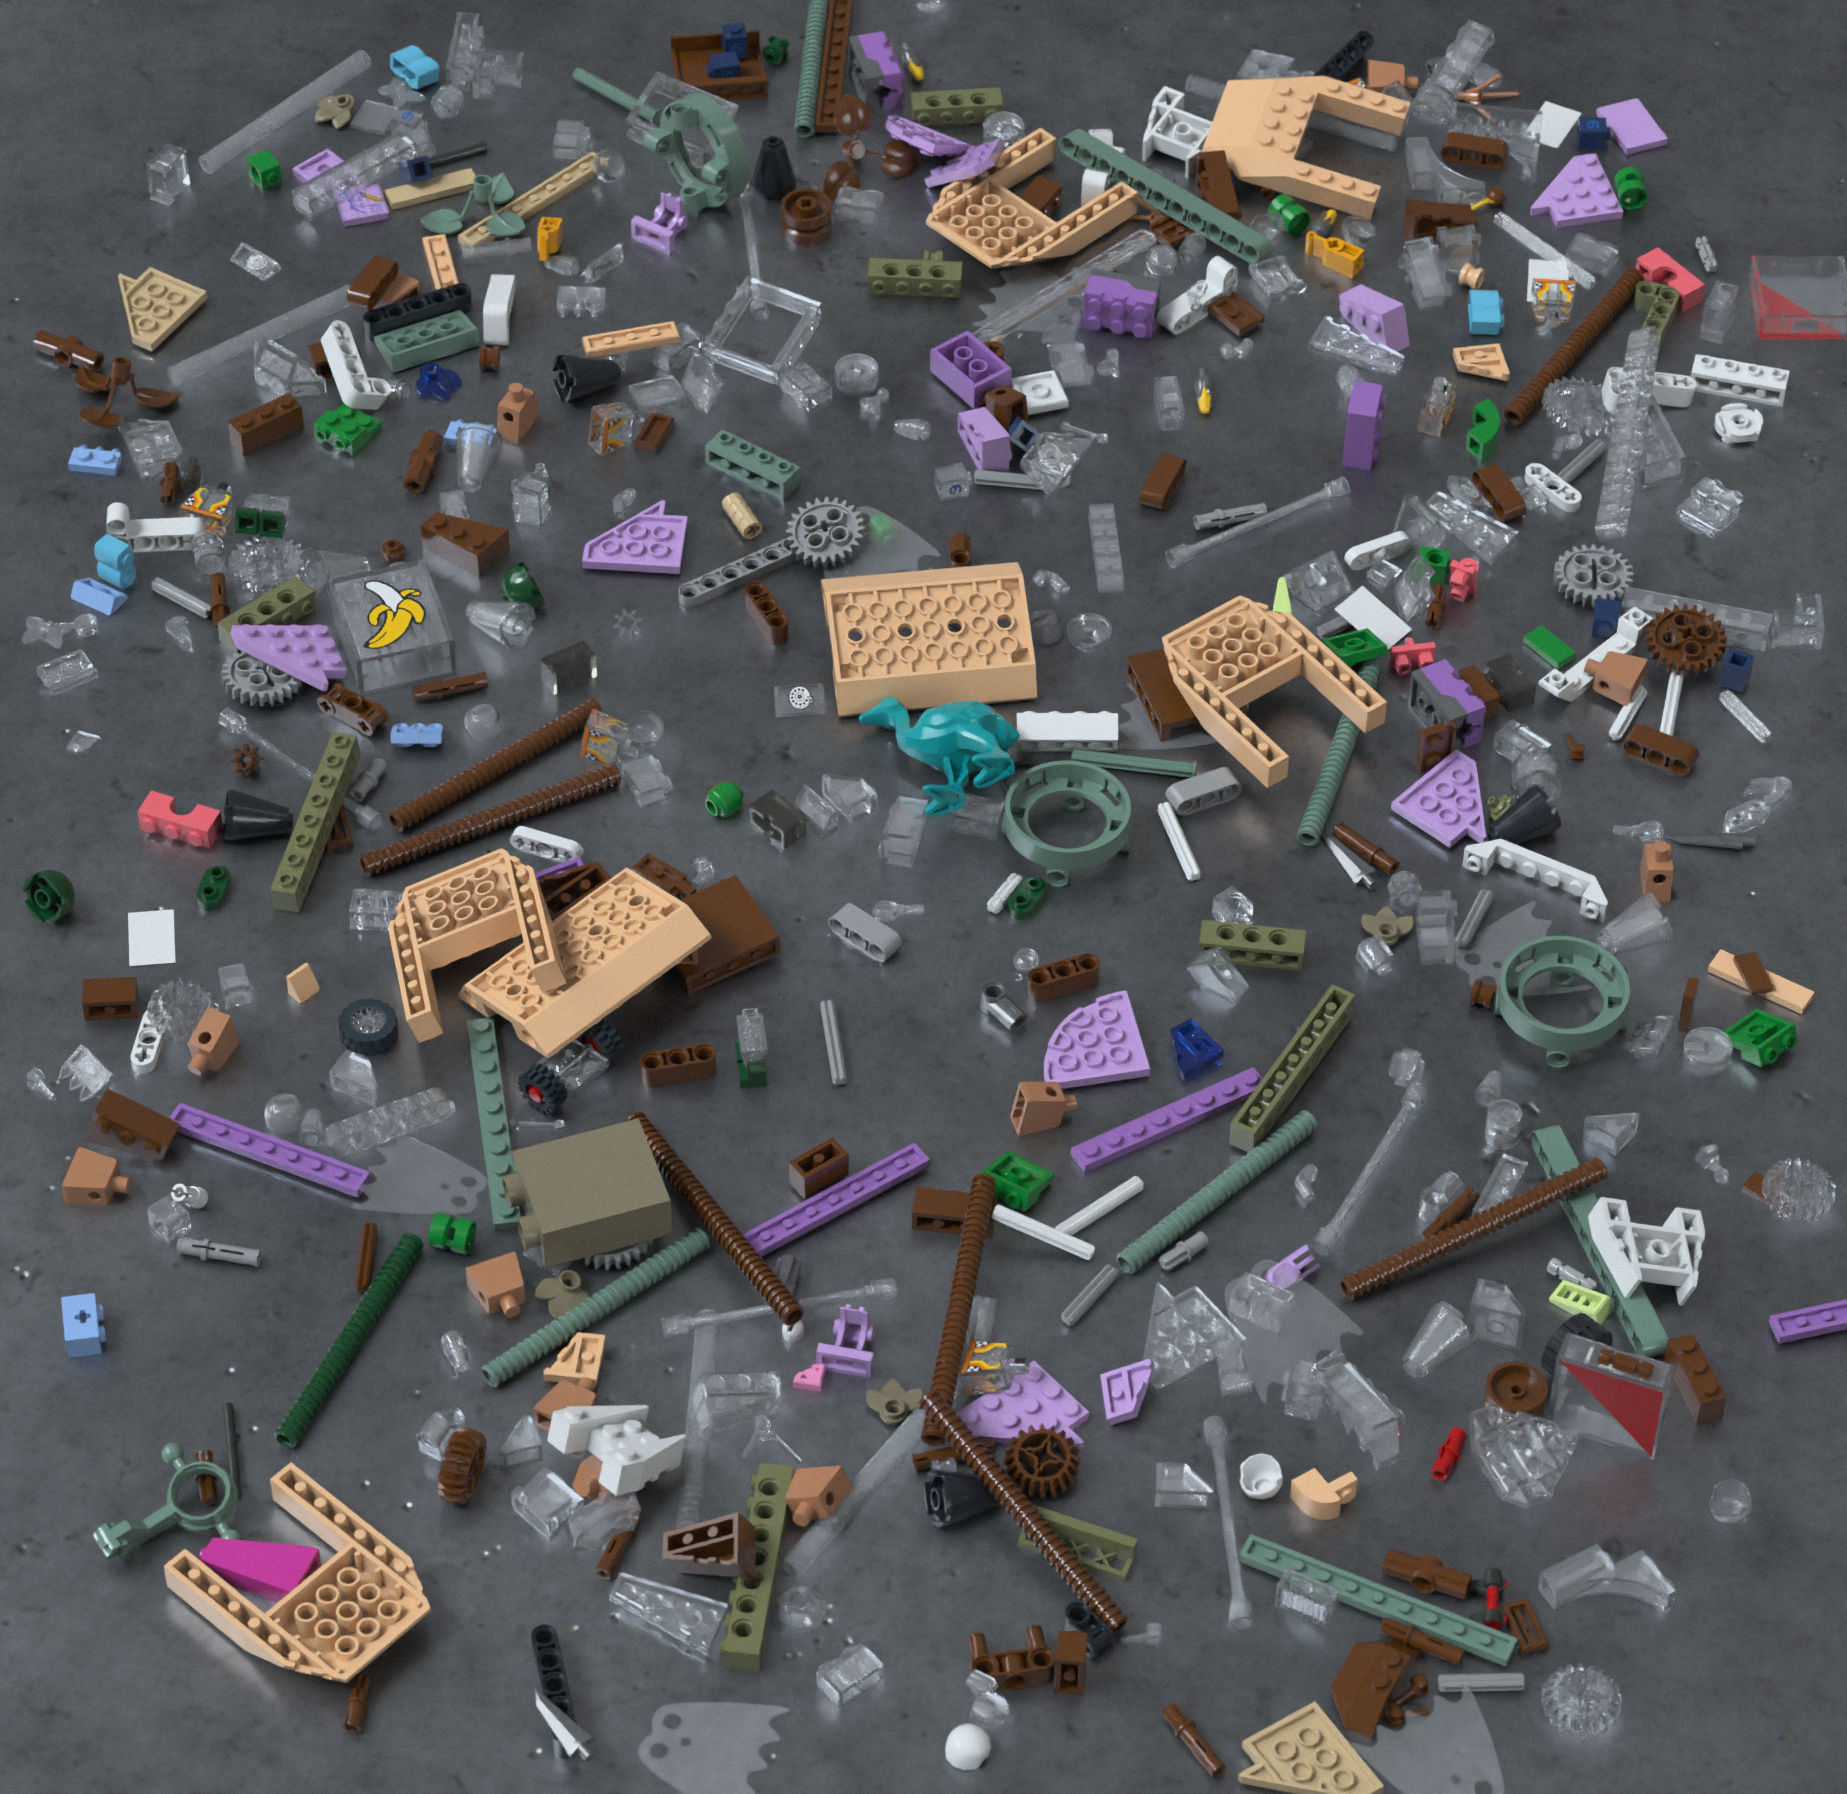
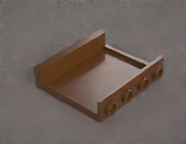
M759 30L746 31L747 58L738 59L740 63V77L719 79L708 78L706 64H709V55L724 53L722 33L670 36L671 57L678 99L691 93L707 95L716 102L768 98V79L764 71Z
M1164 648L1127 657L1126 675L1160 742L1170 740L1171 729L1199 723V720L1173 681ZM1249 704L1239 708L1245 716L1246 711H1249Z
M737 875L723 879L680 900L689 906L712 937L698 949V964L678 963L674 966L682 977L683 988L688 995L781 953L779 935Z

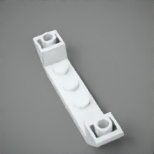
M1634 606L1619 618L1617 633L1563 674L1554 669L1539 680L1538 685L1556 697L1572 702L1594 684L1595 676L1584 673L1587 660L1590 658L1602 662L1609 651L1632 655L1646 635L1647 626H1650V620L1654 618Z
M1503 839L1468 845L1464 849L1462 867L1486 876L1494 863L1581 897L1580 914L1604 923L1608 901L1595 876Z

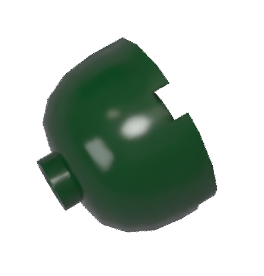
M523 561L506 571L502 579L504 590L500 594L506 605L511 603L516 610L530 612L544 606L545 603L534 578L527 573L529 569Z
M44 870L31 875L25 880L23 892H27L28 898L25 900V904L36 919L41 922L48 920L50 923H53L71 911L75 902V891L72 883L63 873L55 870Z

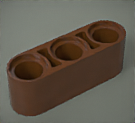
M1450 132L1445 136L1441 156L1449 162L1498 170L1502 169L1506 163L1509 145L1500 139Z
M377 255L373 256L349 288L347 303L372 310L397 277L399 270L398 262Z
M1163 452L1142 487L1139 503L1164 510L1184 475L1187 460Z
M1497 464L1472 472L1475 488L1501 522L1526 514L1524 499Z
M760 581L749 582L745 586V608L770 644L782 645L786 643L789 637L787 615L764 583Z
M1642 724L1635 725L1622 744L1624 751L1628 755L1680 776L1687 775L1700 756L1698 749L1691 743Z
M1085 953L1031 969L1027 979V995L1029 999L1034 1002H1044L1096 986L1099 982V958L1094 954Z
M707 1043L645 1053L640 1058V1080L647 1087H659L707 1079L716 1073V1050Z

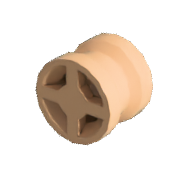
M1466 263L1460 272L1458 283L1462 286L1468 285L1472 290H1479L1485 278V270L1482 268L1476 269L1472 264Z

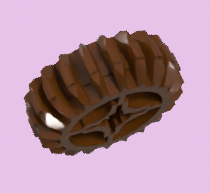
M1043 1423L1039 1426V1430H1035L1030 1425L1028 1433L1020 1429L1018 1438L1012 1436L1010 1439L1011 1446H1007L1005 1449V1454L1007 1455L1004 1457V1465L1007 1466L1005 1473L1011 1476L1010 1481L1019 1484L1018 1488L1022 1492L1028 1489L1030 1498L1035 1492L1039 1493L1041 1499L1048 1492L1054 1498L1056 1496V1489L1064 1493L1066 1485L1072 1486L1074 1477H1077L1079 1474L1078 1466L1081 1459L1077 1456L1079 1454L1078 1447L1073 1446L1074 1440L1072 1437L1065 1438L1066 1432L1064 1430L1055 1433L1056 1427L1054 1425L1049 1430H1045ZM1051 1448L1057 1450L1064 1460L1059 1459V1456L1053 1454ZM1046 1454L1045 1463H1041L1040 1468L1038 1469V1463L1040 1462V1460H1043L1044 1455ZM1020 1462L1025 1463V1466L1033 1471V1475L1025 1471Z
M459 1428L452 1434L447 1447H445V1453L439 1467L437 1487L441 1500L454 1505H466L469 1499H472L482 1476L486 1458L485 1452L487 1447L484 1434L468 1428Z

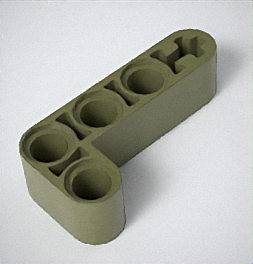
M1641 281L1637 284L1634 307L1641 312L1648 313L1638 334L1636 357L1639 360L1652 361L1656 358L1677 314L1680 295L1677 289L1651 281Z

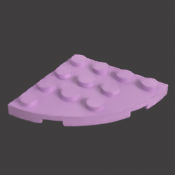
M897 115L889 116L885 124V128L892 133V138L906 141L914 147L921 148L920 152L928 156H933L934 154L941 157L943 155L961 157L964 154L963 151L972 146Z
M1127 990L1096 998L1095 1003L1083 1009L1079 1007L1058 1026L1048 1043L1043 1068L1044 1082H1057L1061 1089L1150 1076V1066Z

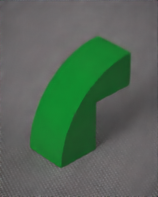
M1489 399L1474 406L1472 424L1475 427L1468 430L1466 449L1481 462L1493 453L1498 442L1500 416L1496 406Z

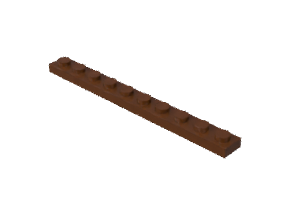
M830 0L815 132L838 133L835 119L842 99L853 0Z

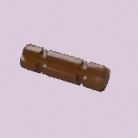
M1602 1348L1598 1355L1599 1364L1608 1367L1609 1364L1613 1365V1369L1631 1375L1637 1373L1639 1374L1638 1377L1649 1380L1653 1374L1654 1365L1646 1361L1640 1363L1637 1358L1619 1352L1613 1354V1350Z

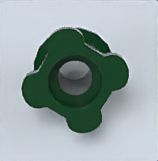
M771 35L768 38L770 44L763 48L762 56L767 63L778 65L783 58L789 55L787 51L789 42L786 39H779Z

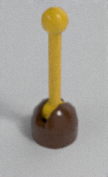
M1496 186L1487 192V199L1471 206V208L1475 210L1487 203L1492 206L1501 205L1506 202V195L1500 186Z

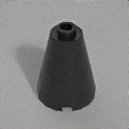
M770 136L762 142L751 186L752 191L759 198L766 200V197L773 198V201H780L788 193L795 190L797 181L784 140L777 136Z
M563 354L556 356L552 366V372L556 371L557 379H553L555 392L561 401L565 400V402L573 401L616 384L621 376L619 365L615 361Z
M1535 785L1529 788L1489 826L1487 836L1489 841L1503 839L1513 844L1522 843L1559 830L1561 827L1559 814L1554 805L1550 807L1546 802L1549 799L1548 795Z
M236 790L227 791L224 808L223 840L232 841L286 834L287 829H292L294 814L289 813V808Z
M932 1470L926 1475L931 1477L930 1482H924L925 1506L927 1513L934 1515L936 1521L931 1522L938 1528L948 1526L1000 1505V1501L994 1498L995 1494L989 1492V1488H986L983 1484L984 1481H980L976 1474Z

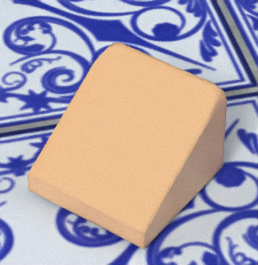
M304 963L287 975L288 994L299 1003L305 1002L320 990L319 984L308 963Z

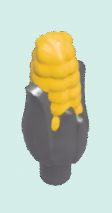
M905 42L902 44L903 52L901 53V58L911 76L917 81H921L924 78V70L919 53L916 49L911 48L910 43Z
M1332 209L1327 212L1323 211L1321 216L1311 225L1310 231L1324 238L1330 229L1334 227L1333 223L1337 217L1336 211Z
M1200 368L1199 377L1195 381L1194 388L1199 410L1205 415L1210 412V407L1213 406L1214 385L1212 379L1208 376V370Z

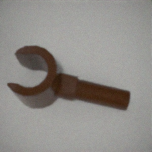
M1566 732L1564 737L1570 747V758L1584 759L1585 744H1576L1571 734Z
M1417 1673L1410 1678L1412 1687L1394 1699L1393 1703L1400 1705L1414 1695H1426L1429 1686L1425 1674Z
M1392 1703L1387 1707L1389 1713L1385 1714L1393 1726H1399L1406 1719L1428 1716V1710L1403 1711L1398 1703Z

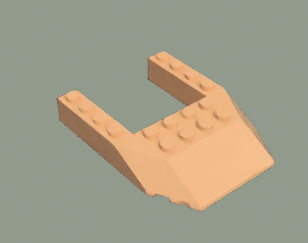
M1326 76L1228 80L1203 150L1205 152L1225 150L1228 166L1234 171V175L1239 180L1371 220L1381 186L1298 161L1296 157L1313 110L1400 136L1406 121L1410 102Z
M1039 128L1002 151L995 164L977 176L957 180L943 188L940 193V199L938 203H935L933 212L929 214L926 224L990 268L1025 265L1075 254L1137 213V201L1131 196L1132 194L1138 196V192L1121 181L1056 223L1008 190L1056 159V138L1042 128Z
M1238 596L1162 637V644L1173 681L1203 728L1267 788L1287 777L1289 756L1239 710L1242 706L1302 675L1364 733L1385 723L1387 701L1290 613L1284 611L1277 613L1269 610L1268 605L1255 603L1251 599Z
M503 848L406 887L402 895L403 899L396 908L398 913L396 919L391 920L388 926L406 1020L418 1043L431 1040L443 1034L431 970L444 967L450 962L468 957L487 947H493L504 940L522 934L530 971L542 993L554 990L567 983L552 920L536 873L531 866L523 865L517 857L510 856Z
M291 1462L270 1479L273 1500L338 1551V1553L266 1613H263L186 1549L164 1565L167 1587L246 1652L286 1669L347 1683L431 1612V1608L414 1570L411 1557Z

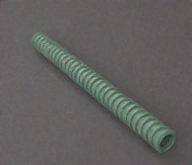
M810 0L794 126V132L802 138L812 136L815 128L829 0Z
M1364 661L1361 664L1358 676L1375 690L1382 673V667L1375 661ZM1344 713L1340 719L1297 833L1298 841L1306 846L1318 844L1360 732V728Z
M1306 1110L1299 1112L1287 1124H1284L1275 1133L1271 1134L1270 1137L1266 1138L1264 1142H1261L1252 1151L1248 1152L1247 1155H1244L1241 1160L1235 1162L1229 1169H1226L1217 1178L1212 1180L1211 1183H1208L1206 1187H1203L1200 1192L1194 1194L1182 1206L1180 1205L1170 1215H1167L1158 1224L1153 1226L1152 1229H1149L1147 1233H1144L1141 1238L1135 1240V1243H1131L1123 1252L1117 1254L1116 1258L1120 1268L1128 1274H1133L1136 1269L1142 1267L1154 1255H1157L1166 1246L1170 1245L1172 1241H1175L1184 1232L1188 1231L1201 1218L1207 1216L1219 1204H1222L1231 1195L1235 1194L1236 1191L1240 1190L1242 1186L1248 1184L1254 1177L1271 1166V1163L1276 1162L1283 1154L1294 1148V1145L1299 1144L1306 1136L1317 1130L1318 1125L1315 1117Z
M699 1227L694 1228L693 1232H688L679 1241H674L673 1245H668L659 1254H654L653 1258H648L646 1263L642 1262L639 1267H634L632 1271H628L626 1276L622 1275L619 1280H614L605 1289H600L599 1294L594 1293L592 1298L588 1297L585 1302H580L578 1307L574 1306L571 1311L560 1315L558 1320L551 1322V1325H545L544 1329H539L537 1333L531 1334L530 1338L527 1337L523 1342L517 1343L516 1347H511L510 1352L505 1351L503 1356L499 1355L496 1357V1361L491 1360L489 1365H483L482 1374L485 1380L493 1387L499 1386L500 1382L504 1383L507 1378L513 1377V1373H519L520 1368L525 1369L527 1364H533L534 1360L541 1358V1355L545 1356L548 1351H553L555 1346L559 1347L562 1342L573 1338L575 1333L582 1331V1328H588L589 1324H594L596 1320L602 1319L603 1315L606 1316L610 1311H614L616 1306H622L623 1302H628L637 1293L643 1292V1289H648L650 1284L654 1285L657 1280L668 1276L670 1271L674 1272L677 1267H681L684 1263L689 1262L690 1258H695L697 1254H701L704 1250L709 1249L710 1240L708 1235Z

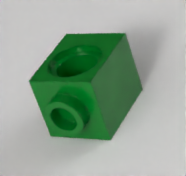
M268 150L247 157L249 176L262 190L282 182L281 164Z
M1421 546L1415 580L1444 585L1446 576H1451L1450 564L1452 561H1449L1450 550Z

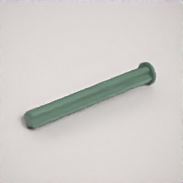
M576 68L572 73L576 81L649 120L651 125L658 126L660 124L663 110H656L582 68Z
M1074 749L1071 755V761L1085 762L1103 768L1188 778L1197 776L1198 761L1191 763Z

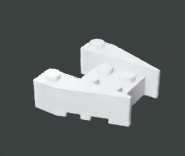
M1164 86L1152 104L1147 130L1143 138L1142 161L1146 162L1156 149L1186 161L1185 178H1190L1197 173L1198 153L1205 152L1203 146L1212 122L1185 112L1184 93Z
M1601 1197L1588 1215L1591 1235L1624 1297L1629 1299L1641 1281L1672 1285L1676 1289L1678 1304L1683 1306L1697 1286L1699 1274L1697 1270L1702 1256L1701 1245L1705 1238L1701 1211L1676 1207L1662 1227L1630 1222L1626 1200Z
M647 1405L569 1406L565 1409L553 1411L547 1441L563 1454L586 1449L603 1462L599 1483L618 1496L639 1491L644 1488L646 1481L654 1482L659 1478L661 1472H670L680 1466L686 1436L682 1434L659 1439L657 1435L645 1428L649 1409Z

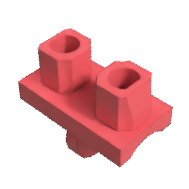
M1465 558L1459 563L1456 560H1452L1450 564L1451 579L1449 581L1450 586L1453 588L1450 593L1451 598L1464 602L1468 593L1475 595L1477 591L1476 575L1479 571L1476 560Z
M1411 637L1405 638V645L1390 648V670L1396 669L1399 675H1407L1411 672L1412 667L1420 666V668L1433 664L1436 651L1435 643L1414 644Z

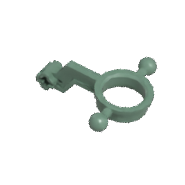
M170 1442L163 1447L162 1458L166 1463L174 1465L178 1472L174 1474L169 1484L167 1505L144 1520L126 1519L118 1525L114 1522L105 1523L93 1534V1538L108 1560L118 1559L125 1554V1551L130 1547L129 1545H141L176 1522L182 1528L193 1532H208L217 1529L223 1539L243 1540L241 1533L230 1529L226 1523L232 1517L238 1504V1490L233 1477L223 1468L207 1461L193 1462L187 1465L183 1459V1447L178 1443ZM199 1474H210L218 1477L226 1487L225 1498L221 1506L206 1516L186 1514L177 1504V1496L181 1486L189 1478Z

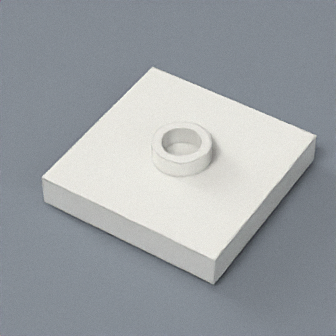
M1055 370L1011 378V388L1026 395L1028 415L1067 408L1069 406L1068 398Z

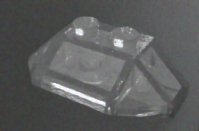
M265 336L253 341L255 382L260 386L266 387L278 396L290 393L297 401L324 400L327 397L325 379L321 375H317L313 368L300 356Z

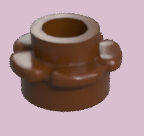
M394 539L388 540L381 547L384 558L390 562L401 560L405 552V546L400 541Z

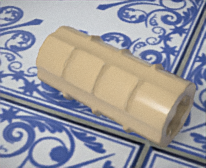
M739 493L727 495L722 501L723 508L727 516L731 518L733 524L738 528V531L745 539L749 540L759 536L762 532V525L757 516L752 512V508L747 505L746 500Z

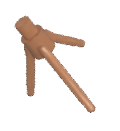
M1498 74L1471 90L1467 89L1466 92L1459 91L1457 99L1471 103L1472 106L1494 121L1495 117L1480 105L1482 98L1518 96L1519 93H1482L1481 90L1501 78V75Z
M1132 194L1131 197L1152 213L1150 215H1133L1127 220H1148L1152 224L1168 216L1136 194ZM1145 233L1138 242L1142 244L1153 233Z

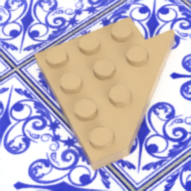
M151 267L137 280L121 273L118 275L132 342L151 352L207 299V291Z
M1315 1701L1243 1740L1242 1748L1255 1765L1239 1773L1238 1780L1242 1784L1294 1794L1383 1793L1384 1785Z

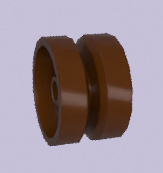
M808 188L797 189L788 193L781 203V231L783 236L789 242L802 246L817 245L825 241L830 236L832 230V204L830 198L821 191Z
M1517 1361L1503 1363L1490 1372L1485 1387L1483 1412L1485 1419L1492 1427L1503 1433L1513 1435L1528 1433L1537 1428L1543 1419L1548 1391L1547 1382L1542 1373L1527 1363Z

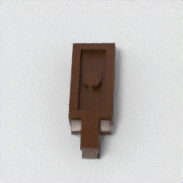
M649 853L631 867L633 872L675 898L679 897L681 900L696 893L697 889L687 880V875Z

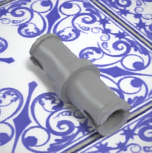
M375 758L367 770L359 774L358 781L349 791V796L352 800L361 802L365 795L377 786L378 779L387 770V764L384 760Z

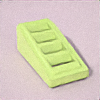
M1280 577L1272 611L1277 613L1284 611L1292 615L1285 577Z
M1565 1280L1560 1283L1549 1297V1301L1572 1315L1585 1313L1601 1326L1613 1311L1610 1296ZM1568 1292L1571 1293L1567 1299L1564 1298Z

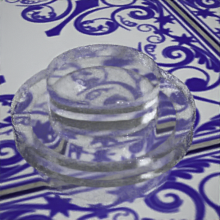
M82 614L74 619L73 627L79 635L91 636L96 632L98 619L92 614Z
M1022 948L1015 954L1013 965L1018 971L1027 973L1039 966V957L1034 950Z

